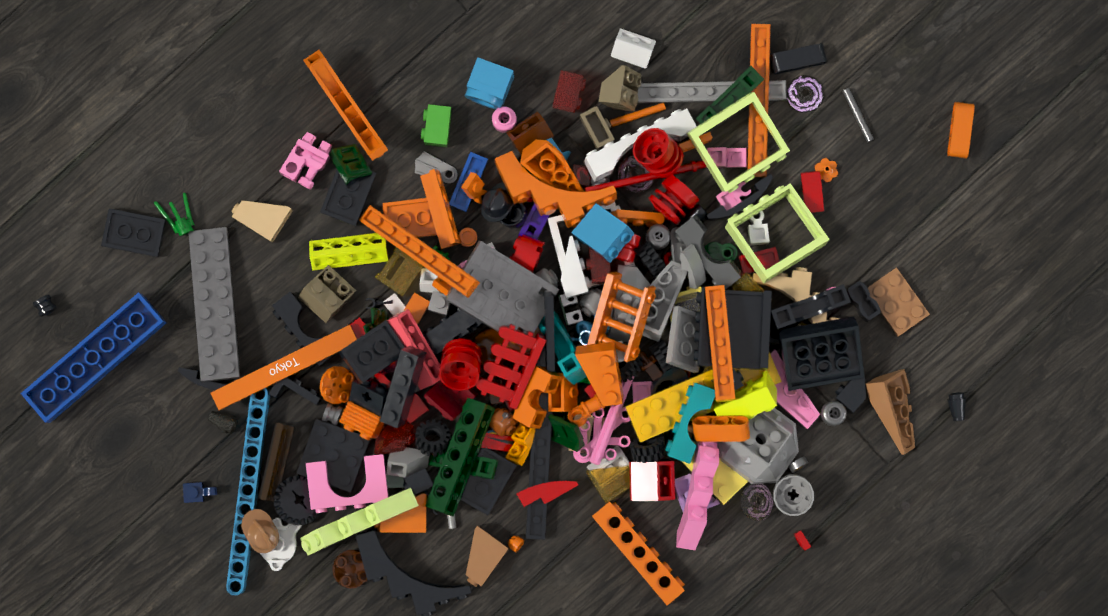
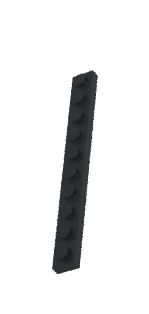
M545 346L542 349L536 366L546 367ZM544 392L539 397V404L542 409L547 411L541 428L535 429L530 454L529 487L548 483L551 422L548 416L552 415V412H548V393ZM542 498L528 505L526 539L545 540L547 503L544 504Z

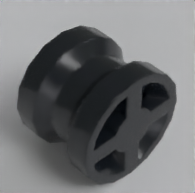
M45 295L33 302V306L38 309L40 317L46 316L57 309L56 305L52 304L50 295Z

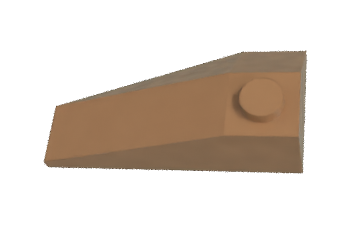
M901 369L875 377L865 384L867 394L900 453L904 455L915 448L913 424L909 421V412H912L911 405H908L907 394H910V387L905 370Z

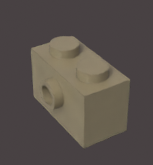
M597 106L580 114V119L597 151L603 149V146L607 143L615 141L609 130L612 127L608 119L603 118Z

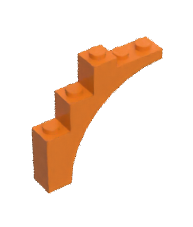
M317 50L305 58L303 61L371 160L373 161L381 157L388 151L387 147L361 112L321 51Z
M512 151L495 158L496 167L514 204L524 203L532 197L540 216L551 215L559 209L567 228L576 227L585 217L584 213H588L596 203L600 206H608L617 199L614 185L596 191H566L549 186L529 174L519 163Z

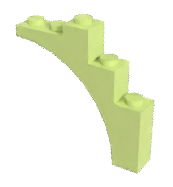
M409 488L301 537L303 550L306 551L307 555H311L347 537L419 506L412 489Z

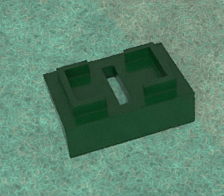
M356 144L331 150L330 158L346 185L355 178L371 175L372 172Z
M550 414L548 416L553 427L551 440L576 452L585 445L578 425L572 422L568 423L557 415Z

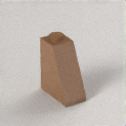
M479 526L474 531L466 576L469 577L467 581L475 587L484 584L509 549Z

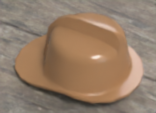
M260 509L250 510L244 515L241 527L254 551L268 553L276 548L279 542V534L271 517Z

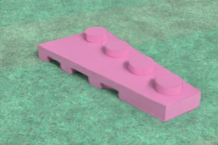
M774 350L771 353V357L782 381L775 384L777 388V403L803 427L808 429L819 417L820 413L802 389L788 391L783 361L777 351Z

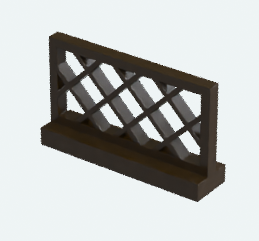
M275 423L258 497L261 500L274 501L275 491L283 481L295 429L293 426Z

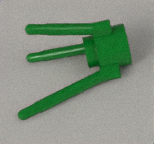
M183 193V199L188 220L185 217L180 218L173 202H169L177 219L175 224L158 202H154V205L171 225L175 234L178 233L179 236L193 231L192 226L195 225L191 217L186 193Z

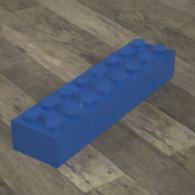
M138 292L20 394L45 423H51L167 322L143 294Z

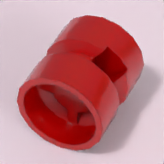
M634 234L630 242L621 249L615 259L633 263L636 255L634 248H638L641 237Z

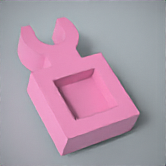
M741 182L738 185L739 187L731 193L726 191L716 196V199L721 206H724L726 211L742 202L741 196L746 197L752 192L751 190L747 192L741 190V187L746 184L745 182Z

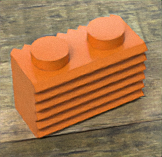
M351 401L347 402L346 408L339 420L340 423L344 424V429L351 432L356 430L360 432L359 436L366 440L371 438L377 439L384 425L383 422H380L381 416Z

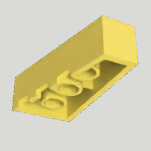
M694 455L692 457L690 464L681 461L691 472L693 469ZM719 458V465L713 477V495L724 505L748 481L724 464Z

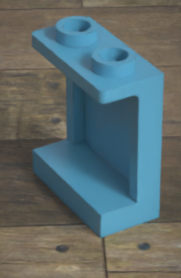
M597 203L571 232L578 241L588 245L609 263L618 256L621 249L630 242L634 235V232L628 225Z

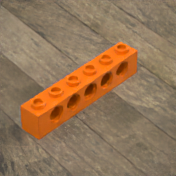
M609 501L592 517L663 602L669 605L685 591L682 588L685 584L678 576L674 578L670 574L672 571L670 566L665 561L663 563L660 562L657 558L659 553L653 546L649 549L645 544L647 539L641 532L636 533L632 527L635 525L628 517L625 519L620 514L622 510L616 502L611 504ZM618 517L620 525L617 528H612L609 525L610 518ZM626 531L630 532L633 536L629 543L623 542L621 538L622 534ZM638 546L645 549V554L641 558L634 555V550ZM650 561L657 563L658 567L655 572L647 570V564ZM663 576H667L670 579V584L667 587H661L659 584V580Z

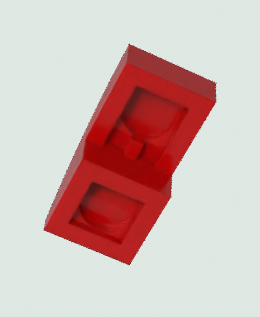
M820 171L800 173L803 202L811 213L824 211Z

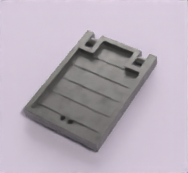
M478 241L462 270L478 280L480 284L469 298L451 287L445 300L497 332L501 326L509 327L510 324H513L516 330L520 328L522 329L521 332L527 334L528 331L535 332L544 316V293L552 291V294L556 295L559 289L484 242ZM541 288L545 290L543 295L539 294Z

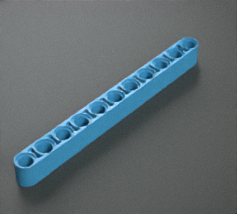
M267 388L263 389L265 397L261 400L256 398V393L250 395L226 584L227 591L231 595L242 594L247 584L251 546L245 535L240 533L239 526L242 524L244 517L241 511L242 506L248 504L251 510L256 509L270 400ZM257 408L263 411V415L259 419L253 416V412ZM255 427L260 429V435L257 438L251 436V430ZM252 446L258 449V454L255 457H251L248 453ZM250 465L255 467L256 472L253 476H248L246 473V469ZM246 485H251L253 488V493L249 496L244 493ZM240 542L246 546L244 553H239L236 549L237 544ZM236 562L243 564V570L240 573L234 569ZM234 581H238L241 584V589L238 592L232 589L231 585Z

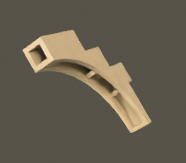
M796 267V270L791 271V277H787L788 274L780 273L764 284L756 273L752 275L751 283L765 285L780 291L794 302L819 294L813 292L812 295H809L812 272H807V268ZM827 312L808 320L813 324L840 318L829 317V320H826Z

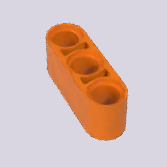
M954 102L947 156L967 159L970 148L974 104Z
M698 416L692 420L694 439L696 441L742 442L750 438L749 420L745 416Z

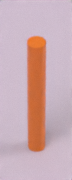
M663 102L609 120L610 125L615 127L666 110L665 104Z

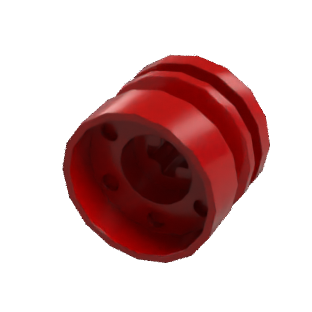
M650 128L641 133L634 142V158L657 178H666L673 175L682 164L684 157L683 149L664 130Z
M671 175L661 183L666 190L665 193L656 189L654 192L659 199L652 194L648 199L658 213L663 214L664 218L678 225L681 220L676 213L684 218L686 214L682 210V206L691 210L698 203L699 198L674 175Z
M454 339L446 343L442 350L439 371L440 380L446 387L452 390L463 391L473 388L479 382L482 359L480 347L467 339Z

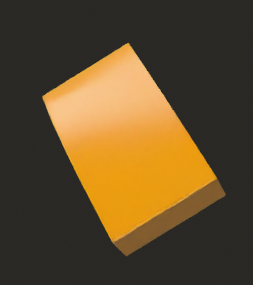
M519 423L511 437L515 442L505 457L508 461L523 466L531 449L536 428H529Z

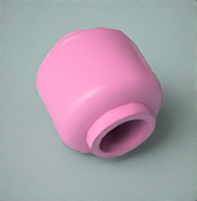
M501 107L494 111L492 123L497 131L506 133L516 126L517 117L511 108Z

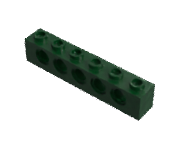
M467 398L459 421L456 423L452 439L449 441L445 457L442 459L438 475L435 477L431 493L428 495L426 507L454 517L496 408Z

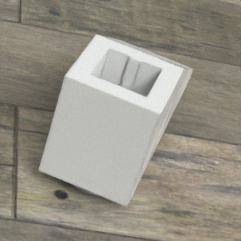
M573 236L569 238L561 276V284L566 299L587 294L588 288H591L588 276L584 277L582 271L586 269L583 258L579 259L577 251H580L578 240H574Z

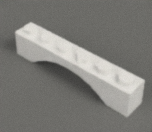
M678 109L672 112L671 116L666 119L661 117L649 127L647 125L642 126L633 135L628 133L622 136L620 141L616 143L613 141L603 146V149L599 151L595 149L587 153L584 164L594 182L612 174L617 162L627 151L633 148L634 142L645 130L659 128L677 142L687 138L688 135L686 133L697 127L688 109L683 111Z

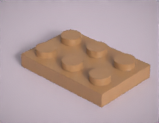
M897 267L868 287L870 297L878 303L881 314L897 337L930 315Z

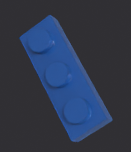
M470 152L449 202L450 206L467 213L472 199L467 196L461 187L471 172L476 173L481 179L488 162L487 158Z

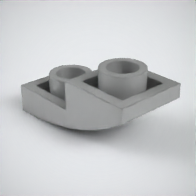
M690 244L680 253L681 268L688 271L689 287L697 289L706 281V276L700 255L695 246Z

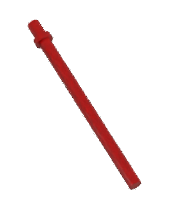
M703 160L698 162L690 161L689 164L681 165L673 175L688 171L697 172V169L706 168L707 166ZM651 173L585 187V192L601 190L613 185L615 188L658 178Z

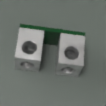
M565 294L559 295L558 298L566 326L583 321L580 310L566 314L564 311V307L578 303L577 297H574V300L570 302L565 298ZM573 315H579V319L574 320Z

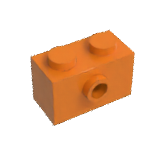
M557 373L562 378L555 394L548 393V412H570V410H573L572 408L577 407V383L573 385L565 378L563 373Z

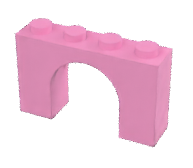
M384 454L364 456L366 483L362 491L353 497L339 496L331 489L326 461L306 463L311 510L315 509L316 513L327 512V508L335 507V511L346 510L347 505H354V509L364 508L366 503L374 504L388 498Z

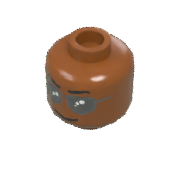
M497 408L494 411L489 426L499 436H510L517 429V420L513 418V414L508 409Z

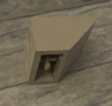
M622 65L601 83L599 102L614 110L635 111V107L638 104L637 94L638 88L641 85V74Z
M328 265L303 288L298 298L327 323L340 311L356 290Z

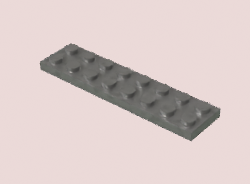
M227 227L190 231L189 244L201 382L240 378L228 229Z

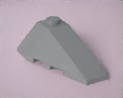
M671 260L651 283L650 286L656 287V297L651 304L642 336L660 342L688 271L682 270L681 264ZM640 297L634 301L632 307L639 308ZM628 314L625 323L633 327L636 316Z

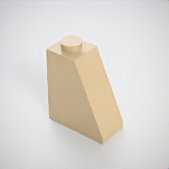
M241 201L240 204L237 203L234 206L232 217L273 243L293 210L288 206Z

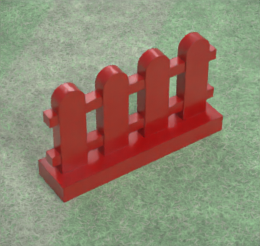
M510 324L509 327L501 326L499 328V336L504 338L502 344L494 343L491 346V352L496 356L495 361L488 360L483 364L485 372L489 373L487 379L479 378L476 387L481 390V395L492 394L500 397L499 401L503 403L505 400H508L509 407L517 409L546 343V338L544 334L538 332L534 337V333L528 331L527 334L515 329V325ZM509 341L522 345L521 350L518 351L507 347ZM501 359L514 362L513 368L499 364ZM522 365L521 371H518L519 366ZM494 375L507 380L505 386L493 382ZM512 382L515 383L513 389L510 388L511 385H512Z

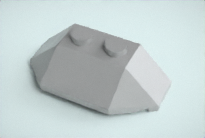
M618 265L617 272L622 274L621 280L623 283L643 291L644 287L650 286L637 267ZM618 290L616 295L617 301L632 306L634 301L639 298L622 290ZM613 308L611 313L612 319L628 325L625 323L628 313ZM609 326L608 338L615 341L622 340L623 342L630 340V334Z

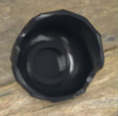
M523 203L514 204L509 214L500 223L510 229L519 228L524 225L527 220L525 205Z

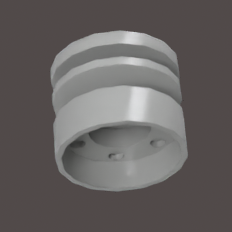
M788 474L776 482L773 488V499L777 508L782 513L789 516H799L811 508L814 501V491L811 484L803 476ZM792 489H795L798 497L795 496L794 499H791L790 495H788V492H792Z

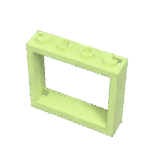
M754 92L742 97L686 133L722 192H733L739 187L737 184L742 181L746 183L752 180L756 172L759 170L761 173L771 167L770 163L775 160L777 162L787 157L786 153L790 151ZM752 103L780 150L727 183L698 136Z
M791 183L785 187L784 185L779 186L771 196L766 194L759 199L758 204L748 205L740 215L734 214L731 218L727 219L728 223L725 226L763 284L824 247L830 240ZM786 197L815 240L765 270L736 227Z

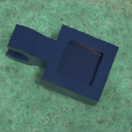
M203 482L183 484L184 503L204 502V496L217 495V487L204 488Z

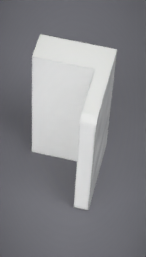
M620 28L611 57L647 68L656 41Z

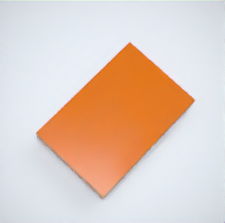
M427 198L383 203L384 215L415 237L437 236Z

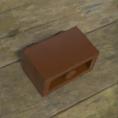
M538 111L506 132L521 156L523 149L536 139L547 140L554 137L546 121Z

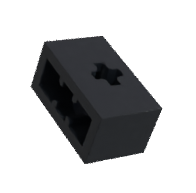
M372 377L362 384L355 379L352 381L349 401L381 416L390 387L372 379Z

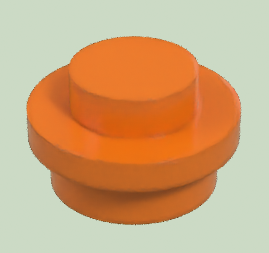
M464 228L459 232L461 245L471 247L476 243L477 233L472 228Z

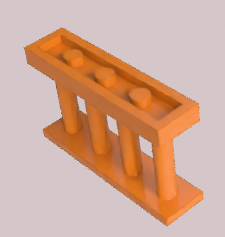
M610 272L607 273L587 345L615 342L616 349L626 353L624 361L629 362L635 360L640 353L639 345L651 304L656 297V287H644L643 291L623 283L621 273ZM618 290L640 297L639 308L637 309L617 301L616 295ZM616 308L636 316L634 326L631 327L613 320L611 317L612 309ZM610 326L630 334L628 345L606 337L607 327Z

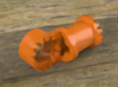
M595 394L593 398L585 402L582 401L579 406L572 408L573 410H570L567 416L570 422L581 427L593 412L601 408L604 409L605 406L600 403L601 401L597 394ZM576 415H582L579 420H573Z

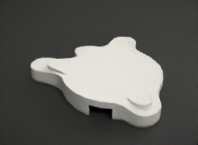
M275 518L272 521L278 530L279 542L271 552L260 554L269 563L272 570L279 571L295 554L297 547L296 535L302 525L288 524L283 526L282 519Z

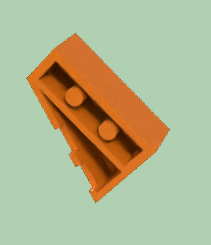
M615 342L577 346L575 356L602 405L623 404L624 394Z

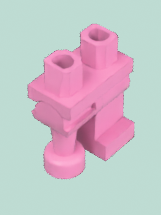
M307 132L302 140L298 139L279 172L286 178L297 182L303 167H309L306 176L300 177L298 183L311 190L314 182H312L318 171L325 168L330 160L329 154L332 145L322 141L318 149L313 147L312 145L316 137Z

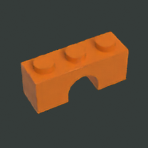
M535 365L519 405L515 409L513 418L529 428L540 429L547 411L541 408L539 397L542 392L555 394L562 376L554 371L548 372L544 366Z

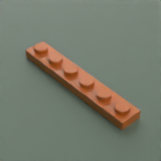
M724 285L705 287L715 398L716 402L735 400L725 288Z

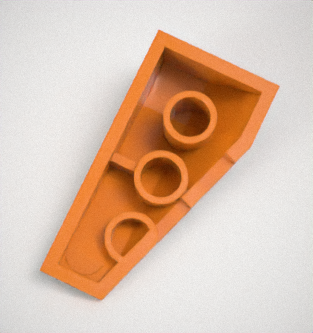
M536 139L523 149L520 164L541 182L566 191L585 192L562 153L548 140Z

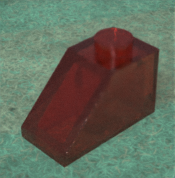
M406 423L398 428L387 425L376 439L374 454L380 455L404 451L414 441V425Z

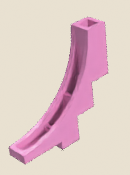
M696 441L688 496L677 530V548L696 550L707 524V506L713 495V477L719 465L717 442Z

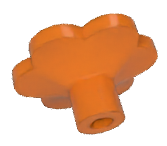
M824 158L815 165V171H820L821 180L823 179L825 182H830L832 178L838 175L837 164L834 161Z

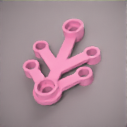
M625 407L621 409L614 430L621 423L630 421L629 415L628 418L622 416V412L626 411ZM602 408L599 409L601 411L600 417L596 416L595 412L592 413L594 417L593 439L588 444L587 431L590 429L589 421H586L587 429L579 427L585 445L578 452L573 451V456L580 463L588 462L601 432L602 417L604 416ZM628 436L620 438L610 437L608 445L626 448L630 445L631 441ZM622 438L627 439V445L621 443ZM612 448L607 449L603 458L611 461L616 458L617 453ZM581 450L586 451L587 455L585 457L580 455ZM608 451L613 452V458L607 456Z

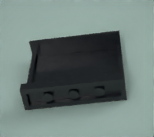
M702 287L701 291L697 292L696 303L700 304V311H696L695 323H699V331L695 330L694 342H698V350H694L693 360L697 361V366L712 367L705 287ZM725 290L732 368L768 369L772 291Z

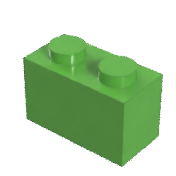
M428 104V109H424L423 121H426V128H422L421 139L424 140L425 145L448 147L451 107Z

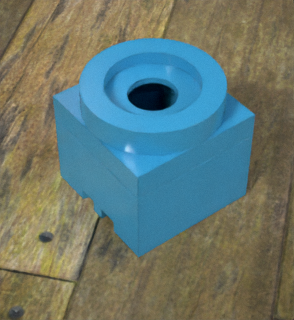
M477 57L467 83L465 97L492 109L501 108L505 103L513 82L514 71Z

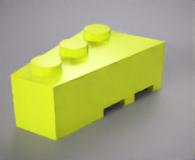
M768 371L762 372L763 377L754 382L751 379L747 381V386L739 391L735 390V400L722 402L714 400L716 415L745 416L748 419H752L763 411L768 412L777 406V388Z

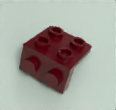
M439 380L425 393L424 397L431 406L436 407L441 412L444 418L453 421L462 413V408L467 398L474 399L478 394L472 388L463 391L452 390Z

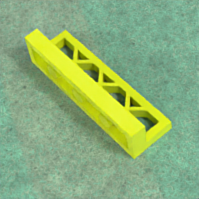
M377 233L309 241L312 271L324 269L328 265L331 268L388 261L386 240ZM382 239V243H372L374 240ZM355 242H361V243H362V244L359 245V246H354V245H353ZM335 245H343L341 248H334ZM314 247H324L322 250L314 251Z

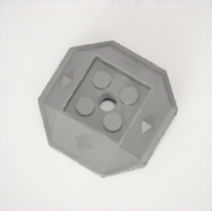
M774 408L771 411H763L754 418L748 419L750 438L742 442H717L720 460L751 484L776 483L799 452L796 423ZM756 438H760L763 441V445L758 444Z

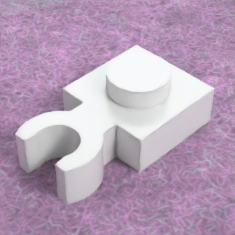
M763 211L759 213V219L754 217L749 219L753 224L747 227L750 245H764L770 242L768 225L762 224L764 218Z

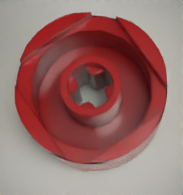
M523 234L516 238L513 249L516 251L509 259L533 273L534 268H537L543 251L542 247L545 242Z

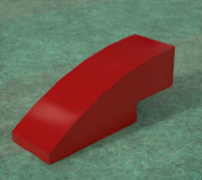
M575 481L542 483L517 493V496L524 507L539 498H542L544 504L578 486V483Z

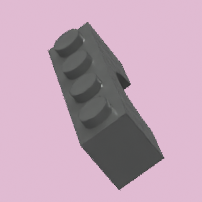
M695 214L675 231L677 233L676 237L680 243H685L687 247L690 244L695 246L702 260L705 273L710 274L715 286L724 285L726 290L740 279L743 273L732 259L726 261L716 260L706 252L704 236L708 229Z

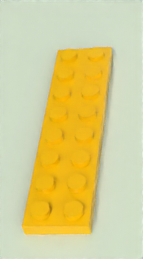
M769 352L767 371L774 384H778L782 381ZM733 368L735 371L739 370L744 379L741 381L744 386L737 389V391L747 386L746 382L750 379L754 382L763 377L762 372L766 370ZM713 369L625 406L639 442L673 429L675 422L680 421L681 415L679 410L682 403L686 404L688 396H685L689 385H693L695 382L715 390L714 383L712 382V379H714ZM714 400L710 409H704L696 412L691 417L690 421H692L695 417L703 416L710 412H713Z

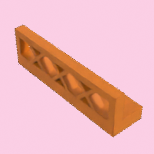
M436 169L429 170V173L420 177L441 249L461 244L441 173Z

